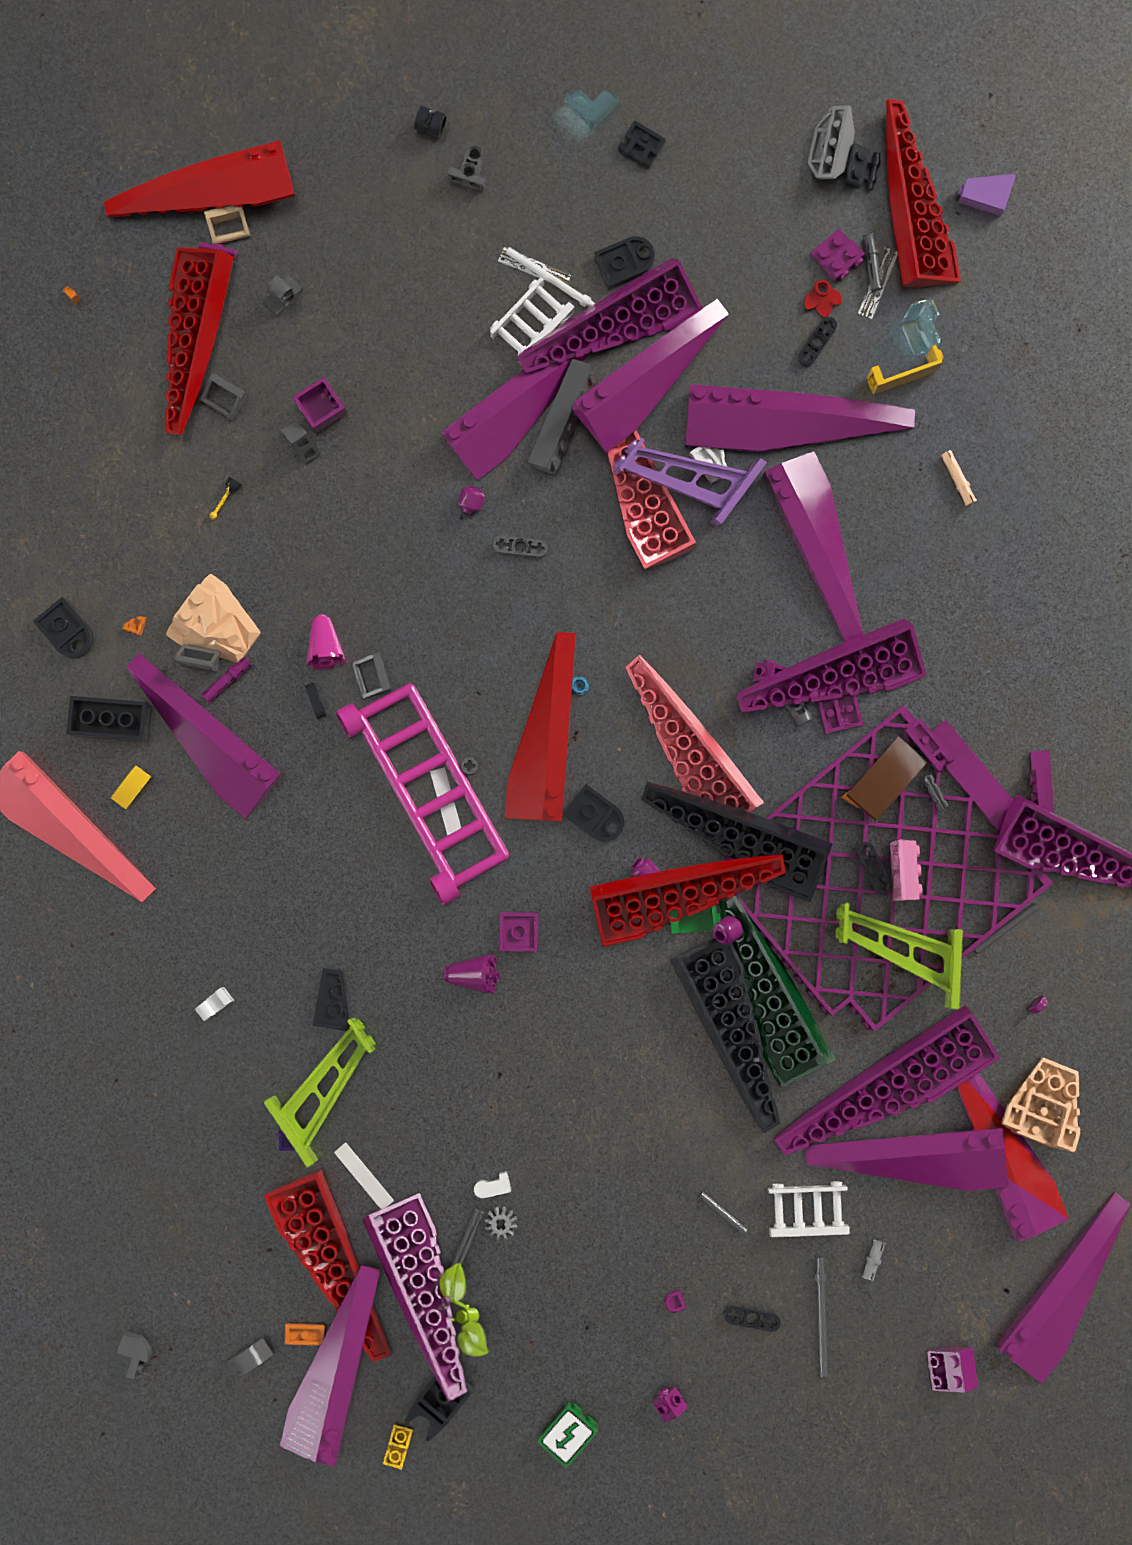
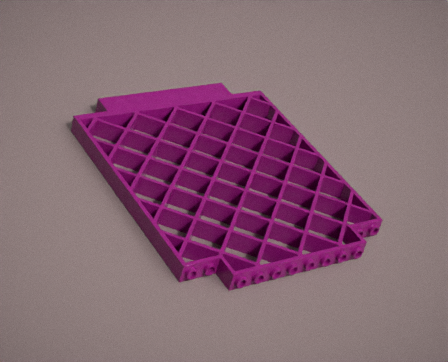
M902 705L767 816L766 819L795 820L794 829L800 831L801 820L828 823L827 842L832 844L834 824L862 826L860 843L867 842L868 827L895 829L894 841L901 840L902 830L929 833L926 861H917V865L926 866L924 894L919 896V899L923 900L921 929L900 928L920 933V935L926 937L927 934L948 936L947 931L927 930L930 900L957 903L954 929L958 930L962 929L964 904L990 906L988 929L981 935L962 934L964 938H975L972 943L962 950L961 959H963L1053 884V882L1041 869L1027 867L1025 868L1028 871L1001 869L1002 855L997 852L994 853L993 868L967 865L969 837L996 839V845L1007 810L1012 804L1013 799L947 720H944L931 732L954 759L951 764H946L943 770L966 796L943 795V799L946 801L965 803L963 831L937 829L938 808L935 805L937 804L936 801H933L930 794L905 792V789L898 796L896 824L869 822V815L865 811H863L862 821L835 819L837 790L850 791L854 787L838 785L840 762L845 758L868 760V770L874 764V760L876 761L881 756L874 755L876 732L881 728L904 730L903 741L909 745L910 737L906 734L905 730L917 720ZM898 715L905 724L889 722ZM870 738L868 754L852 753ZM940 753L935 756L938 761L943 758ZM926 760L927 763H926L925 765H926V766H932V764L930 763V761H929V760ZM833 769L832 784L816 783ZM934 769V783H937L938 787H940L941 772L938 773ZM808 788L831 790L829 818L801 815L803 793ZM905 797L931 799L929 828L902 825ZM797 798L796 815L779 813ZM972 804L997 834L970 832ZM935 834L962 836L960 865L933 862ZM863 845L861 854H866V847ZM831 848L824 868L823 885H817L816 889L823 890L820 919L792 916L794 896L788 894L787 916L758 913L761 884H768V882H760L755 885L753 913L738 897L745 889L735 893L744 910L759 927L762 936L771 943L770 948L776 955L780 954L783 958L781 962L788 970L791 968L794 971L795 975L793 977L800 985L804 983L808 988L806 993L811 999L814 1000L816 998L820 1003L818 1007L825 1015L833 1016L849 1002L851 1005L848 1007L855 1015L859 1014L862 1017L861 1023L867 1030L876 1031L931 985L928 981L923 982L922 978L916 976V988L908 996L888 994L890 964L894 963L886 959L857 957L858 944L854 942L851 945V956L823 954L825 924L839 925L840 922L826 920L828 890L856 893L854 912L861 914L862 894L880 895L874 890L863 889L864 868L860 860L857 888L829 886L831 857L859 860L856 854L832 852ZM725 856L726 860H733L731 857ZM867 856L868 859L866 860L870 861L875 859V857L870 858V856ZM879 857L881 862L891 863V858ZM933 867L959 869L957 898L930 896ZM966 870L993 873L990 902L964 899ZM1000 874L1026 876L1025 898L1020 903H998ZM1035 878V880L1040 884V886L1033 891V883ZM891 889L889 893L881 896H890L887 923L894 925L896 901H893V889ZM997 907L1012 908L996 922ZM757 917L786 920L783 950L757 920ZM792 921L820 923L817 953L789 950ZM852 923L853 931L858 934L859 927L866 928L859 924ZM886 935L885 947L892 950L893 937ZM919 947L918 963L927 968L939 969L937 973L942 974L944 965L924 964L926 950ZM788 954L817 957L814 987L787 956ZM823 957L850 960L848 990L820 987ZM856 961L884 963L881 993L854 991ZM818 992L847 994V997L831 1009ZM853 995L881 997L879 1020L873 1023L855 1002ZM887 998L903 999L886 1013Z

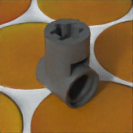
M804 702L799 704L797 708H793L790 704L785 705L798 726L813 718ZM802 709L804 713L798 716L796 711Z

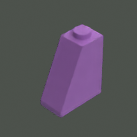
M1016 175L968 178L965 184H961L957 195L960 198L958 203L1001 216L1005 210Z

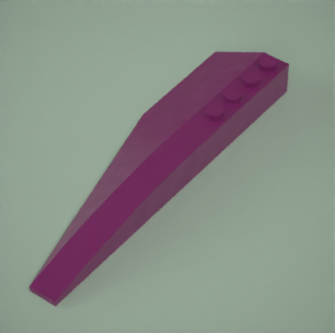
M690 384L685 446L765 452L769 449L778 450L789 446L798 447L809 443L818 444L844 440V438L848 437L857 438L861 437V435H877L887 431L914 429L915 410L823 395Z
M963 1006L850 1080L786 1128L774 1140L783 1154L787 1155L806 1148L812 1143H820L826 1141V1138L842 1135L848 1130H856L881 1121L884 1117L892 1114L895 1116L906 1109H914L919 1107L920 1104L936 1101L999 1060L1000 1056L972 1012L966 1006Z

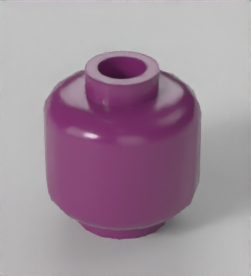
M472 485L461 489L458 505L462 507L463 512L473 514V511L478 512L481 510L485 498L482 489Z
M639 858L631 866L632 877L659 872L658 867L649 858Z
M733 916L724 917L715 924L714 937L723 944L733 943L742 935L741 922Z

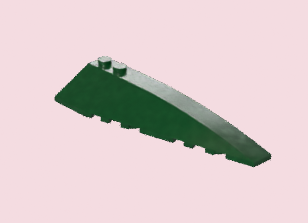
M735 894L734 897L729 899L726 897L720 900L719 905L723 918L733 916L741 922L742 935L732 944L744 967L745 981L748 983L749 998L754 1009L753 1015L757 1021L764 1051L762 1052L763 1057L782 1089L836 1060L779 957L770 948L769 941L762 936L759 927L744 910Z

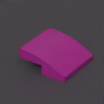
M845 695L841 698L818 701L826 734L864 725L856 695Z

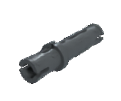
M867 233L863 235L864 257L867 260L870 290L876 292L883 289L877 256L879 255V250L876 249L875 234Z

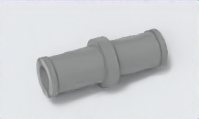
M874 1239L870 1254L866 1257L867 1263L862 1274L863 1278L874 1281L878 1265H881L882 1262L880 1259L886 1243Z

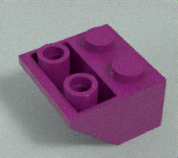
M950 1347L927 1351L932 1391L965 1393L978 1387L973 1347Z

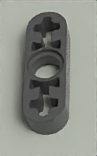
M497 536L493 540V548L498 554L543 558L548 552L547 544L543 540L511 536ZM500 540H503L504 544L510 545L509 541H513L512 551H509L507 546L500 550L496 543H500ZM523 542L526 545L523 552L516 551V543ZM528 543H532L531 547L535 548L540 544L544 550L540 554L534 549H531V553H527L529 550Z

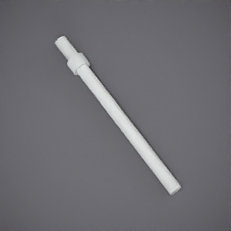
M509 247L506 254L579 301L581 306L589 308L596 304L591 301L592 298L586 294L582 295Z

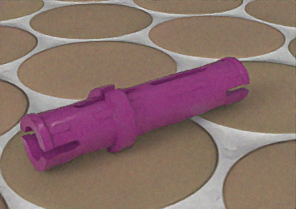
M243 656L235 665L227 668L228 671L201 695L210 703L233 681L238 680L240 675L252 664Z

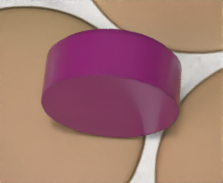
M1041 995L1031 1002L1028 1009L1033 1014H1037L1047 1005V1000Z

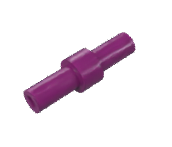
M203 242L199 244V248L220 249L233 257L237 256V250L225 248L221 244L215 243L212 245Z

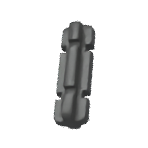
M929 774L923 777L922 781L925 786L927 785V790L933 801H936L937 804L935 805L938 810L946 809L948 803L943 799L944 796L937 783H934L935 779Z

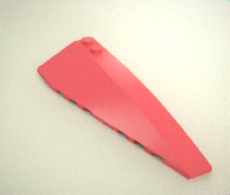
M637 430L608 451L612 473L616 469L613 466L623 455L626 456L625 450L634 440L638 441L641 439ZM641 457L636 459V464L658 472L652 460ZM624 470L617 475L613 474L627 537L644 569L675 559L696 549V542L666 487Z
M638 655L625 668L635 689L638 690L641 696L640 700L643 706L648 711L650 722L654 724L657 731L656 735L668 761H671L676 778H679L683 787L681 788L682 791L749 813L755 811L764 803L684 702L644 658Z
M18 751L0 770V811L8 820L141 902H144L156 890L143 874L26 753Z

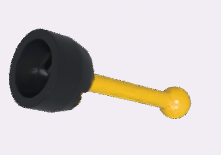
M228 477L225 483L227 491L214 512L210 513L211 519L217 518V513L228 495L237 492L242 484Z

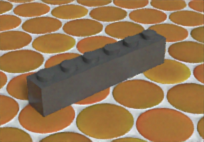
M572 359L528 460V463L535 469L554 475L556 469L559 468L562 455L567 450L568 441L574 433L575 425L578 421V416L571 407L575 400L592 388L598 377V371L592 364Z

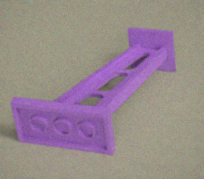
M641 438L629 444L625 450L626 456L623 455L613 466L616 468L613 474L617 475L624 470L718 508L708 522L713 527H716L724 522L767 462L760 458L752 462L748 469L744 471L643 448L640 446L645 440ZM641 457L664 463L665 466L660 472L638 465L635 461ZM670 466H676L695 471L696 475L691 482H684L666 475L665 472ZM706 474L731 482V486L724 494L720 495L698 487L696 481L701 475Z

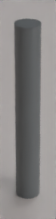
M704 1192L699 1195L698 1198L742 1235L748 1231L745 1226Z

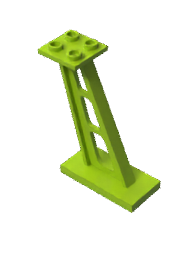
M848 903L840 904V908H837L836 918L840 919L839 927H836V939H839V943H847V939L943 989L945 991V1008L959 1009L963 930H948V941L944 943L849 911ZM852 923L877 931L878 942H874L852 930ZM883 935L906 942L909 945V956L905 957L885 947L882 942ZM914 947H920L942 956L944 960L943 973H937L917 963L913 958Z
M351 1018L347 1021L351 1027L284 1106H282L276 1095L264 1102L307 1168L319 1160L310 1147L311 1142L366 1050L368 1053L376 1050L374 1047L376 1045L375 1041L370 1035L366 1036L363 1031L365 1027L360 1019ZM355 1040L358 1046L346 1066L342 1069L337 1060L351 1041ZM335 1066L339 1076L326 1097H323L318 1090V1083L329 1069ZM314 1092L320 1100V1106L306 1128L302 1129L295 1119V1113L307 1097Z

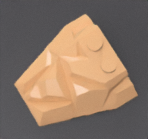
M212 574L208 575L201 584L194 588L174 615L173 622L166 633L169 638L181 646L186 644L220 651L221 659L237 663L247 654L261 634L228 586Z
M1041 1058L1007 1105L1002 1125L1011 1129L1012 1133L1044 1146L1055 1147L1072 1153L1075 1152L1080 1136V1127H1078L1077 1116L1080 1115V1110L1077 1109V1097H1079L1078 1071L1046 1058Z

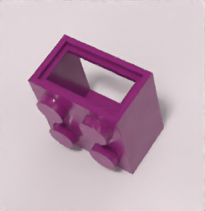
M322 377L293 396L296 405L315 434L347 414L345 407L325 377Z

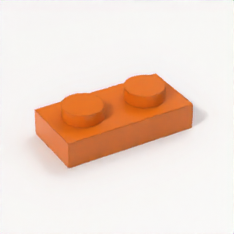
M286 1323L285 1344L321 1346L325 1338L326 1324Z

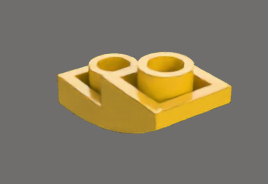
M135 766L112 795L111 799L124 809H127L151 776L138 766Z
M394 1424L383 1461L384 1465L402 1470L413 1432L412 1429Z

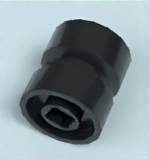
M420 106L415 119L414 129L423 133L429 131L430 135L440 138L445 128L447 114L439 111L433 113L431 108Z

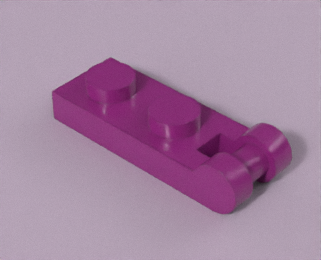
M921 718L905 730L906 734L938 773L944 769L943 767L946 764H951L954 761L950 753ZM940 753L943 758L938 761L935 756Z

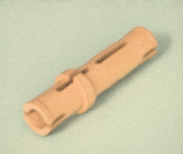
M952 451L945 452L940 457L956 485V491L960 493L965 506L975 503L977 499L969 487L971 484L969 481H966Z

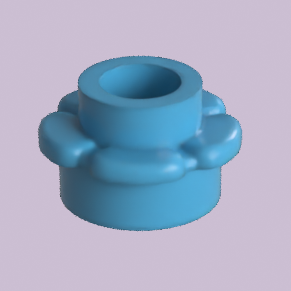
M584 677L572 679L573 693L583 695L585 691H588L589 684Z

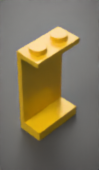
M936 345L932 346L926 356L928 364L887 379L883 378L879 365L872 367L866 377L872 394L875 395L936 373L944 359L941 350H938Z

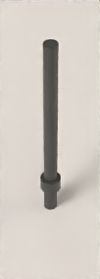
M816 1257L817 1272L815 1273V1281L817 1282L820 1377H827L825 1302L827 1273L824 1268V1257Z

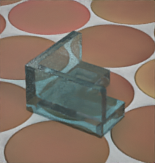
M579 88L572 96L570 93L566 95V104L592 130L618 106L619 96L617 94L612 96L605 89L591 101Z
M933 298L912 303L901 322V326L915 355L929 352L932 346H938L940 342L934 327L939 312Z

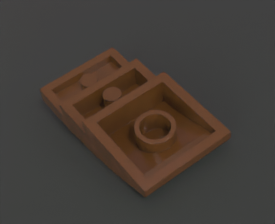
M898 736L848 792L847 796L876 821L924 767L927 761Z

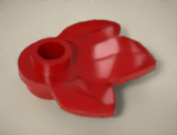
M819 280L814 284L813 290L807 293L804 302L806 310L816 308L819 315L825 318L831 313L833 305L842 304V296L838 290L831 287L828 281ZM820 287H823L825 289L824 293H821L819 291Z

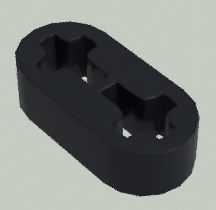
M315 683L305 685L316 718L320 719L327 716Z

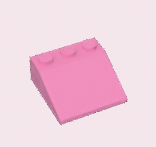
M910 840L891 842L893 901L919 900V896H922V885L918 882V876H921V866L917 865V857L920 856L919 845H916V841Z

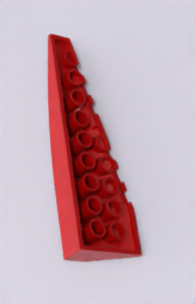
M887 99L886 146L888 181L903 286L920 288L960 283L961 278L956 247L953 240L949 241L947 233L950 230L948 224L943 222L941 216L943 211L936 202L937 194L928 169L923 166L922 159L924 158L922 152H918L915 144L917 138L915 133L913 134L910 130L909 125H911L904 102Z
M278 140L172 171L104 201V206L108 218L131 216L132 213L147 215L151 211H158L160 214L167 213V210L186 212L207 210L208 207L224 209V206L234 205L235 208L243 207V204L260 206L294 197L295 193L281 141Z
M177 247L169 282V290L173 291L168 304V307L171 308V317H168L170 333L167 339V364L169 365V373H166V381L169 382V391L166 392L168 407L165 409V433L182 435L212 352L234 258L220 249Z
M556 632L507 780L505 819L562 823L576 633Z
M783 855L704 863L590 886L602 947L641 939L651 931L656 932L663 929L662 926L671 923L670 920L672 922L680 921V918L687 915L692 916L719 903L718 901L726 897L729 899L734 897L735 893L744 889L747 891L757 883L767 882L786 873ZM677 909V918L670 917L671 910Z
M319 1169L274 1189L263 1196L279 1234L284 1237L290 1249L295 1252L303 1267H306L314 1282L328 1301L335 1307L336 1312H338L360 1269V1265L323 1172ZM374 1302L363 1349L373 1362L392 1355Z

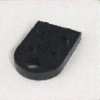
M633 236L594 252V256L608 288H611L646 273L654 263L655 252L652 244L647 239ZM647 248L650 253L648 256H641L639 250Z
M63 597L33 620L55 649L66 657L75 658L82 656L91 646L92 634L90 629ZM80 640L83 642V648L76 651L73 645L76 641Z
M587 784L584 785L563 813L565 817L594 839L603 842L617 838L624 827V817L619 808ZM609 823H616L618 825L616 833L608 832L607 825Z

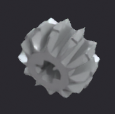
M495 1207L496 1214L491 1211L488 1212L492 1219L485 1218V1222L490 1224L485 1227V1230L492 1229L489 1236L492 1237L496 1233V1240H499L502 1234L504 1240H507V1233L511 1236L514 1235L510 1228L517 1229L518 1226L512 1223L517 1220V1217L510 1218L513 1211L510 1210L507 1214L505 1213L506 1207L502 1208V1212H499V1208ZM498 1219L500 1221L501 1219L505 1220L504 1228L502 1226L501 1228L497 1227Z

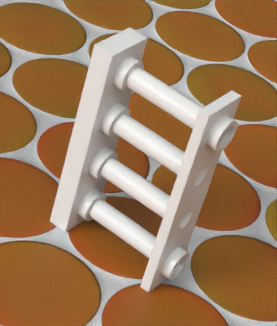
M540 277L538 281L534 280L529 285V290L500 321L497 320L492 324L490 336L494 339L499 334L519 354L563 325L575 312V307L570 302L566 305L558 303L542 288L544 286V279ZM536 293L557 311V315L553 319H548L529 302ZM523 307L544 324V329L540 333L535 332L517 316V313ZM510 321L514 322L531 338L532 342L527 347L521 345L504 329Z
M841 1181L830 1182V1185L784 1187V1184L778 1183L772 1184V1187H767L768 1193H774L776 1223H774V1227H769V1235L771 1237L850 1234L849 1226L842 1221L841 1191L848 1190L847 1186L842 1185ZM833 1191L834 1221L829 1225H825L822 1222L821 1192ZM802 1192H813L815 1220L813 1225H805L803 1222ZM782 1193H794L795 1223H793V1226H785V1223H783Z

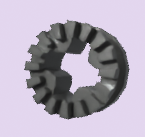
M467 757L461 762V769L465 774L472 775L478 770V763L474 758ZM468 761H472V764L475 765V768H471V771L464 767L465 764H468Z

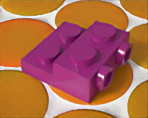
M839 228L816 247L810 255L836 282L839 278L843 280L850 273L849 270L853 266L857 268L864 261L865 253L853 240L850 241Z

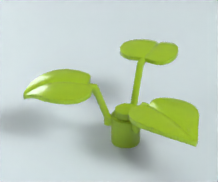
M457 1263L442 1274L440 1289L445 1297H450L451 1302L463 1308L457 1312L455 1318H451L452 1322L458 1321L463 1325V1332L458 1335V1345L461 1351L470 1356L486 1355L489 1352L483 1328L477 1323L479 1319L477 1309L469 1308V1305H464L458 1301L462 1300L465 1295L466 1283L460 1263Z

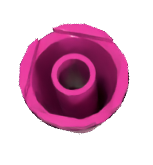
M317 615L311 624L307 666L310 667L312 665L315 670L333 669L334 665L338 663L339 666H342L345 663V656L332 621L326 615Z

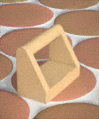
M234 205L225 206L224 209H213L204 212L213 244H222L250 236L243 207L235 208ZM241 217L244 230L216 237L213 224Z

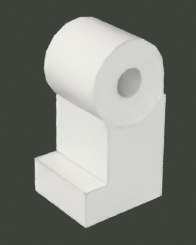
M221 987L195 1010L205 1022L234 1002V999L225 987Z
M507 1171L500 1172V1178L490 1181L485 1179L479 1180L474 1187L475 1195L479 1198H487L511 1192Z

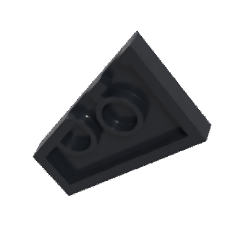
M323 968L313 1026L347 1031L350 1025L347 1022L349 1016L342 971Z

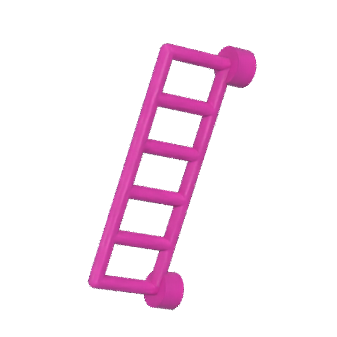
M406 684L357 710L353 703H350L335 711L343 730L349 738L359 733H362L439 870L440 873L429 878V882L443 906L460 897L457 887L509 858L505 845L413 684ZM408 697L420 720L379 741L367 718ZM427 730L439 753L398 775L386 751ZM445 763L458 786L417 808L404 785ZM464 796L477 820L436 842L423 818ZM483 830L495 853L454 875L442 851Z

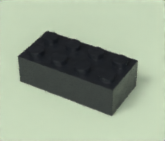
M70 696L66 734L73 737L148 742L151 704L141 701Z

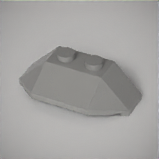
M849 105L832 106L829 110L830 112L815 127L808 165L818 179H835L846 170L850 148L855 135L852 112Z

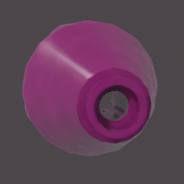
M484 955L446 966L444 969L445 982L482 993H494L495 983H498L500 979L499 971H496L495 967L497 964L496 955Z

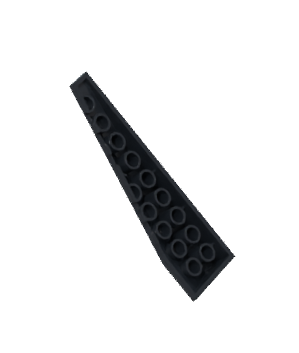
M646 783L641 798L642 801L660 813H665L671 817L672 821L680 823L687 828V831L693 835L695 833L702 838V841L726 857L741 859L782 854L786 873L767 881L768 885L811 902L830 854L832 843L717 801L655 783Z
M714 937L670 960L724 1066L762 1132L766 1133L781 1123L771 1091L772 1085L768 1078V1068L762 1053L764 1051L757 1021L753 1015L754 1009L749 998L748 983L745 981L744 967L733 944L720 943Z

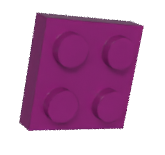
M500 912L499 951L538 952L539 913Z

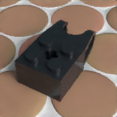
M434 1376L416 1399L404 1422L408 1424L418 1416L427 1418L430 1422V1430L425 1440L429 1442L450 1422L475 1388L464 1379L467 1392L448 1401Z

